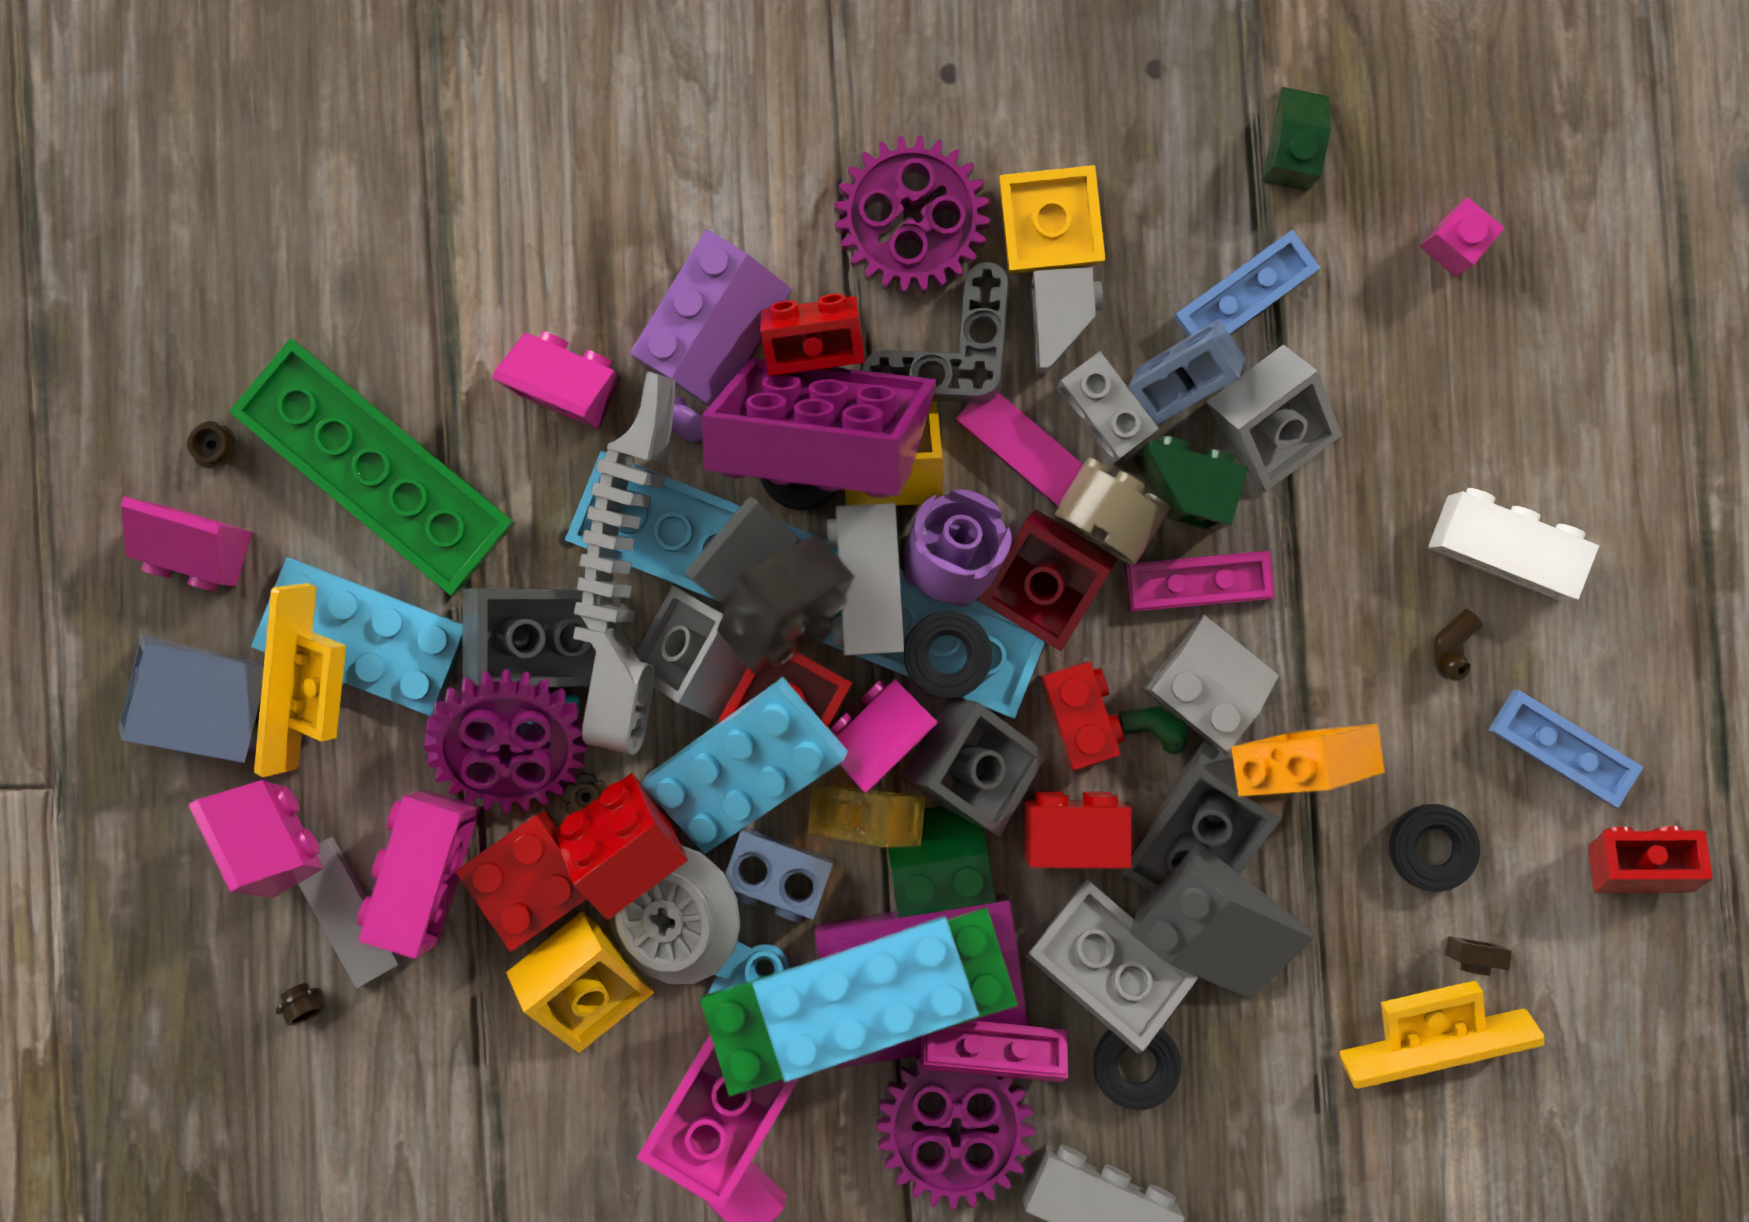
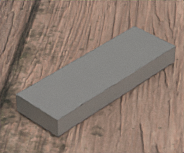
M330 837L319 843L320 853L317 854V857L323 869L298 885L357 989L402 963V960L398 953L358 941L362 926L357 925V916L366 895L333 837Z

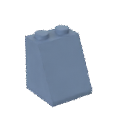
M141 635L118 726L121 740L245 763L247 752H256L258 723H255V719L261 702L264 664Z

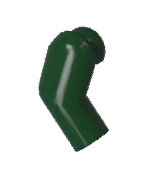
M1154 706L1119 712V721L1123 735L1150 731L1161 740L1163 750L1170 754L1181 753L1187 747L1189 731L1186 724L1165 708Z

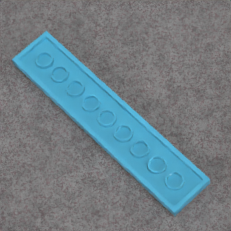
M600 451L565 538L566 541L588 549L589 543L583 542L585 530H591L592 519L586 517L589 506L595 507L597 496L592 495L591 492L594 482L600 483L602 472L596 471L599 459L605 460L607 453L604 451ZM634 463L632 464L633 467L664 476ZM664 476L662 488L629 481L628 490L651 496L649 508L624 504L622 512L641 517L639 529L619 527V536L634 539L635 541L632 551L616 549L615 559L632 562L631 567L716 600L690 579L685 572L741 506L667 476ZM781 522L800 539L801 543L795 549L801 553V556L784 576L777 572L772 575L764 585L769 591L768 595L751 614L844 651V646H834L833 617L842 616L841 597H831L830 568L839 567L838 548H829L828 540ZM899 569L904 647L913 627L930 614L940 611H956L972 617L983 627L989 637L992 648V662L990 670L981 685L961 698L979 702L986 708L1015 719L1045 642L983 605L977 599L972 604L962 607L933 599L921 592L917 587L909 584L904 578V570ZM950 635L941 636L929 648V661L938 672L953 674L958 672L966 663L967 650L964 643L957 637ZM904 652L855 655L910 677L904 662Z

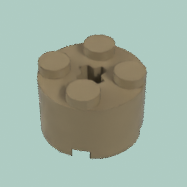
M1088 457L1057 506V511L1053 518L1058 523L1117 557L1118 560L1134 566L1144 554L1171 510V506L1150 493H1146L1145 496L1141 493L1145 485L1129 474L1120 471L1116 478L1110 476L1112 471L1108 467Z

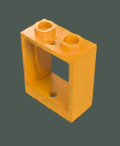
M1378 723L1293 731L1231 747L1239 796L1330 790L1385 773Z

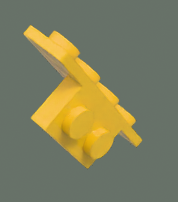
M309 583L274 587L271 590L254 773L261 777L284 773L298 768L302 733L321 742L337 738L346 645L312 632L317 588Z
M1474 980L1381 1002L1385 1040L1341 1050L1340 1060L1353 1086L1359 1089L1544 1046L1545 1040L1544 1034L1526 1009H1517L1485 1017L1484 993L1477 981Z

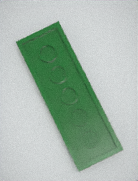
M289 338L228 411L450 596H456L516 523L292 338Z
M987 907L947 919L979 1014L977 1017L948 1027L1018 1006ZM777 973L706 994L700 998L729 1096L784 1079L753 987L754 981Z

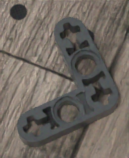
M984 262L972 267L967 273L964 285L959 353L876 351L865 360L862 371L880 373L883 365H890L892 373L907 374L905 365H911L910 376L919 377L924 368L936 365L943 368L946 375L941 385L936 387L932 401L982 403L995 398L1000 392L1003 383L1010 294L1007 274L1003 268L995 263ZM988 277L993 278L994 285L998 286L990 291L991 309L982 308L983 298L979 287H975L983 285L984 279ZM987 321L996 326L997 334L988 343H976L970 337L971 329L975 324ZM954 366L959 367L961 377H974L977 374V369L983 368L986 369L987 377L993 379L984 381L983 388L980 389L975 388L973 381L970 379H958L960 387L959 389H953L955 379L952 368Z

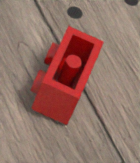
M832 293L818 298L817 302L798 304L793 300H783L773 303L768 309H761L760 333L768 376L865 363L857 296L846 297V295L841 293Z
M1083 661L1039 676L1069 768L1077 770L1121 755L1118 744L1124 742V735L1116 714L1110 716L1107 714L1102 697L1108 696L1109 690L1101 668L1093 670L1090 661Z
M1666 826L1652 831H1634L1631 827H1612L1603 830L1588 845L1594 893H1694L1713 879L1705 830L1684 831L1679 826Z

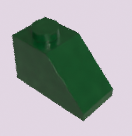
M1287 87L1280 89L1261 182L1308 191L1322 175L1331 132L1329 96Z

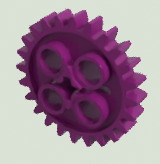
M918 135L914 148H907L903 137L898 136L897 147L894 151H890L887 145L881 141L879 142L878 158L875 159L865 151L861 154L865 167L864 170L849 166L848 175L854 182V185L848 183L839 184V193L847 198L848 201L835 202L834 209L836 213L847 218L837 221L835 223V230L838 233L850 234L840 242V248L842 251L856 249L850 264L853 268L863 263L868 265L865 272V280H871L878 273L883 275V290H887L893 280L900 281V289L903 295H906L910 282H917L920 292L926 294L928 280L934 279L936 284L943 289L946 285L945 273L947 271L958 279L962 277L963 270L959 263L960 260L972 265L976 262L977 256L969 247H984L986 238L975 231L989 228L990 218L977 214L986 210L990 203L989 198L975 197L983 189L984 181L983 179L968 180L973 172L974 164L971 162L959 168L956 165L960 152L958 149L952 151L947 157L941 155V140H937L932 149L927 150L924 149V140L921 135ZM910 173H920L927 178L929 184L921 191H912L904 186L902 180ZM939 188L946 190L943 196L934 199L922 208L919 223L912 218L908 219L894 232L889 240L885 243L878 242L879 236L891 231L902 223L905 208H908L913 213L921 208ZM881 202L886 204L892 213L886 220L876 222L866 216L865 210L873 203ZM948 209L957 215L959 222L952 228L944 229L936 225L932 217L939 210ZM904 239H912L919 243L922 252L913 259H905L897 254L895 247Z
M504 669L501 681H494L487 671L483 672L482 684L476 685L466 677L463 679L462 693L449 687L446 692L445 702L436 701L433 716H428L424 750L429 751L427 766L437 767L435 776L437 782L450 780L448 789L450 795L456 794L461 790L466 791L465 804L467 805L472 803L477 797L484 799L483 807L486 811L492 807L494 801L501 802L504 813H509L512 802H519L525 811L529 810L530 799L534 797L540 803L546 805L548 804L549 790L562 796L564 794L565 781L575 783L577 768L584 767V753L587 751V744H585L582 735L584 718L577 717V703L565 704L564 689L549 694V680L546 678L536 686L530 685L529 672H525L518 682L512 681L508 669Z
M916 1055L918 1070L914 1073L902 1065L900 1067V1074L904 1081L903 1085L889 1081L887 1084V1090L895 1099H880L879 1109L890 1115V1117H883L876 1121L877 1130L890 1133L878 1140L879 1150H893L885 1159L886 1169L901 1166L896 1176L897 1184L900 1186L912 1179L914 1181L912 1197L916 1199L926 1189L930 1191V1202L933 1207L937 1205L942 1195L948 1196L951 1210L956 1209L959 1196H966L971 1208L976 1207V1193L981 1191L990 1201L995 1200L992 1185L997 1182L1009 1190L1011 1183L1007 1171L1011 1170L1020 1174L1024 1172L1023 1165L1016 1156L1032 1154L1031 1146L1021 1139L1035 1135L1034 1126L1021 1121L1033 1114L1031 1104H1017L1026 1095L1023 1085L1009 1089L1014 1078L920 1069L921 1055ZM933 1091L941 1094L945 1099V1103L937 1111H925L918 1104L921 1096L927 1092ZM984 1093L993 1098V1105L985 1113H974L968 1109V1101L975 1094ZM959 1118L962 1123L959 1135L952 1136L949 1133L948 1127L951 1126L952 1119ZM914 1122H922L930 1127L916 1130L912 1128V1124ZM991 1124L997 1125L999 1127L996 1132H988L987 1130L980 1129L982 1127H988ZM934 1141L943 1147V1152L935 1160H925L917 1153L919 1146L924 1142ZM975 1143H984L990 1146L992 1151L984 1161L975 1162L967 1158L966 1151Z

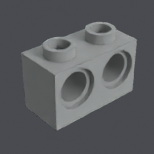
M1101 351L1064 377L1055 388L1112 464L1159 430Z

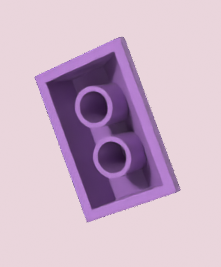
M706 229L633 346L630 355L638 364L653 373L674 379L676 387L710 406L753 356L761 343V309H768L775 302L787 300L792 289L748 253Z

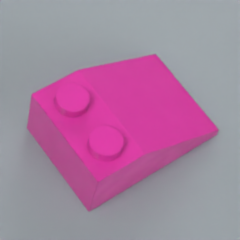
M710 1034L641 1149L637 1159L720 1210H723L800 1077L787 1082L784 1079L729 1096Z

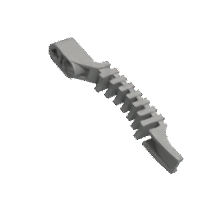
M651 372L646 374L641 406L635 422L623 436L608 443L605 460L599 459L596 471L602 472L600 483L594 482L591 492L592 495L597 496L595 507L589 506L586 517L592 519L591 530H585L583 542L589 543L588 553L581 555L579 566L585 567V578H579L577 590L583 591L582 602H576L574 614L581 615L587 627H575L573 639L589 642L596 650L583 722V740L588 745L630 755L636 754L644 741L655 684V669L652 664L639 660L622 633L624 622L634 623L636 611L612 606L613 597L630 598L632 586L612 582L613 573L630 574L632 562L615 559L616 549L632 551L635 541L634 539L619 536V527L639 529L641 517L623 513V506L626 504L649 508L651 496L628 490V482L631 481L641 485L662 488L665 479L664 476L632 466L635 457L665 464L670 443L675 405V380Z

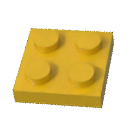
M1095 165L999 175L998 183L1008 274L1104 264L1105 251Z

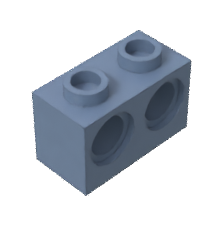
M1218 319L1140 365L1128 387L1153 422L1158 425L1237 380L1246 358L1221 320Z
M745 827L740 832L725 876L738 902L756 906L758 900L776 906L774 913L778 916L802 923L803 917L814 919L834 859ZM750 856L759 857L767 866V876L760 881L748 880L741 871L742 860ZM794 873L806 874L813 882V891L808 896L795 897L787 890V878Z

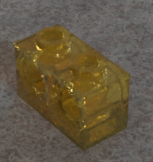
M812 785L808 834L880 847L921 846L925 797L878 789H870L865 793L860 787L851 785Z

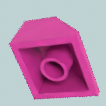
M542 331L539 338L525 332L496 368L492 379L513 394L599 430L621 379L615 370L610 369L613 361L590 350H586L583 357L566 349L569 342L546 331Z
M123 497L121 512L126 557L142 561L141 571L165 578H171L173 571L190 576L188 585L217 592L219 585L236 587L252 537V531L165 505Z
M880 679L861 698L867 706L854 719L846 713L829 729L848 750L844 760L839 764L865 793L938 723L896 679L889 685Z
M260 780L197 799L189 804L230 892L275 898L323 869L317 857V854L320 853L319 844L314 835L307 828H303L296 814L300 810L299 804L293 793L285 786Z

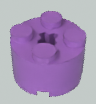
M960 489L951 490L949 495L937 498L934 495L921 505L904 544L903 573L904 578L909 584L917 587L927 596L962 607L972 604L975 599L979 598L995 579L1009 552L1011 533L1009 527L1006 529L1005 524L1000 518L1002 512L996 504L981 494Z

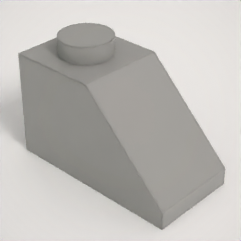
M1093 267L1034 271L1030 283L1036 375H1046L1091 324L1096 316L1095 311L1102 310L1101 281H1093Z

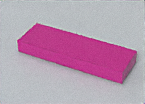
M1000 393L988 402L969 403L955 419L958 424L1056 507L1083 466L1078 459Z
M1270 551L1136 563L1134 566L1124 565L1129 612L1275 599Z
M970 1020L921 1036L920 1069L1064 1082L1068 1078L1067 1030Z

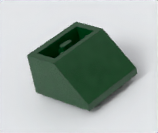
M1160 436L1159 442L1151 440L1137 451L1135 461L1156 497L1171 506V510L1166 516L1167 519L1211 532L1232 525L1248 467L1235 464L1236 456L1213 449H1208L1206 455L1187 450L1188 442L1170 436Z

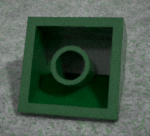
M941 806L883 815L899 918L996 902L988 849L982 828Z

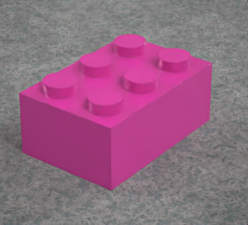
M428 789L402 797L401 802L396 801L394 803L386 825L387 830L392 831L387 849L379 851L372 868L371 875L377 879L372 897L367 896L364 899L357 916V925L362 926L358 939L359 942L414 959L440 943L459 881L455 870L464 865L482 806L474 803L467 805L464 800Z

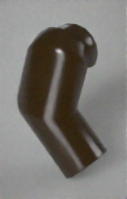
M1467 608L1446 625L1434 639L1435 668L1443 678H1449L1453 681H1460L1469 674L1471 665L1464 656L1463 643L1483 626L1477 615Z

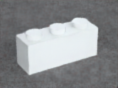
M1467 488L1466 492L1462 491L1448 495L1427 549L1558 601L1579 600L1600 546L1585 540L1586 533L1565 524H1557L1556 528L1539 522L1541 515L1524 507L1512 506L1511 510L1494 504L1495 497L1478 489Z

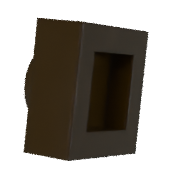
M1448 936L1446 956L1460 962V970L1487 976L1491 975L1492 968L1509 970L1511 950L1496 943Z

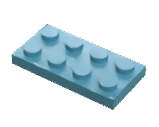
M286 557L275 587L303 583L316 586L312 632L346 645L343 683L423 714L433 716L435 702L442 699L463 645V624L304 562ZM270 600L251 645L252 648L263 652L266 649Z
M782 677L647 774L641 785L698 848L706 854L841 763L848 750Z
M945 916L753 982V987L785 1082L979 1016Z

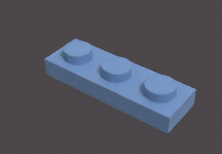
M1292 229L1184 307L1173 318L1187 337L1218 319L1221 320L1228 333L1232 334L1316 273L1321 267Z
M1512 690L1488 729L1492 734L1610 807H1620L1643 769V766L1520 690Z

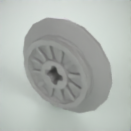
M682 846L688 859L686 863L609 919L610 930L628 960L643 974L667 984H695L719 972L735 951L741 927L737 897L724 872L703 853ZM667 909V916L662 914V911ZM670 918L675 919V924L670 925Z

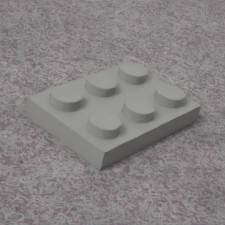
M1086 880L1026 953L1025 957L1136 1053H1140L1146 1049L1199 977L1168 964L1132 936L1130 931L1134 919L1089 880Z

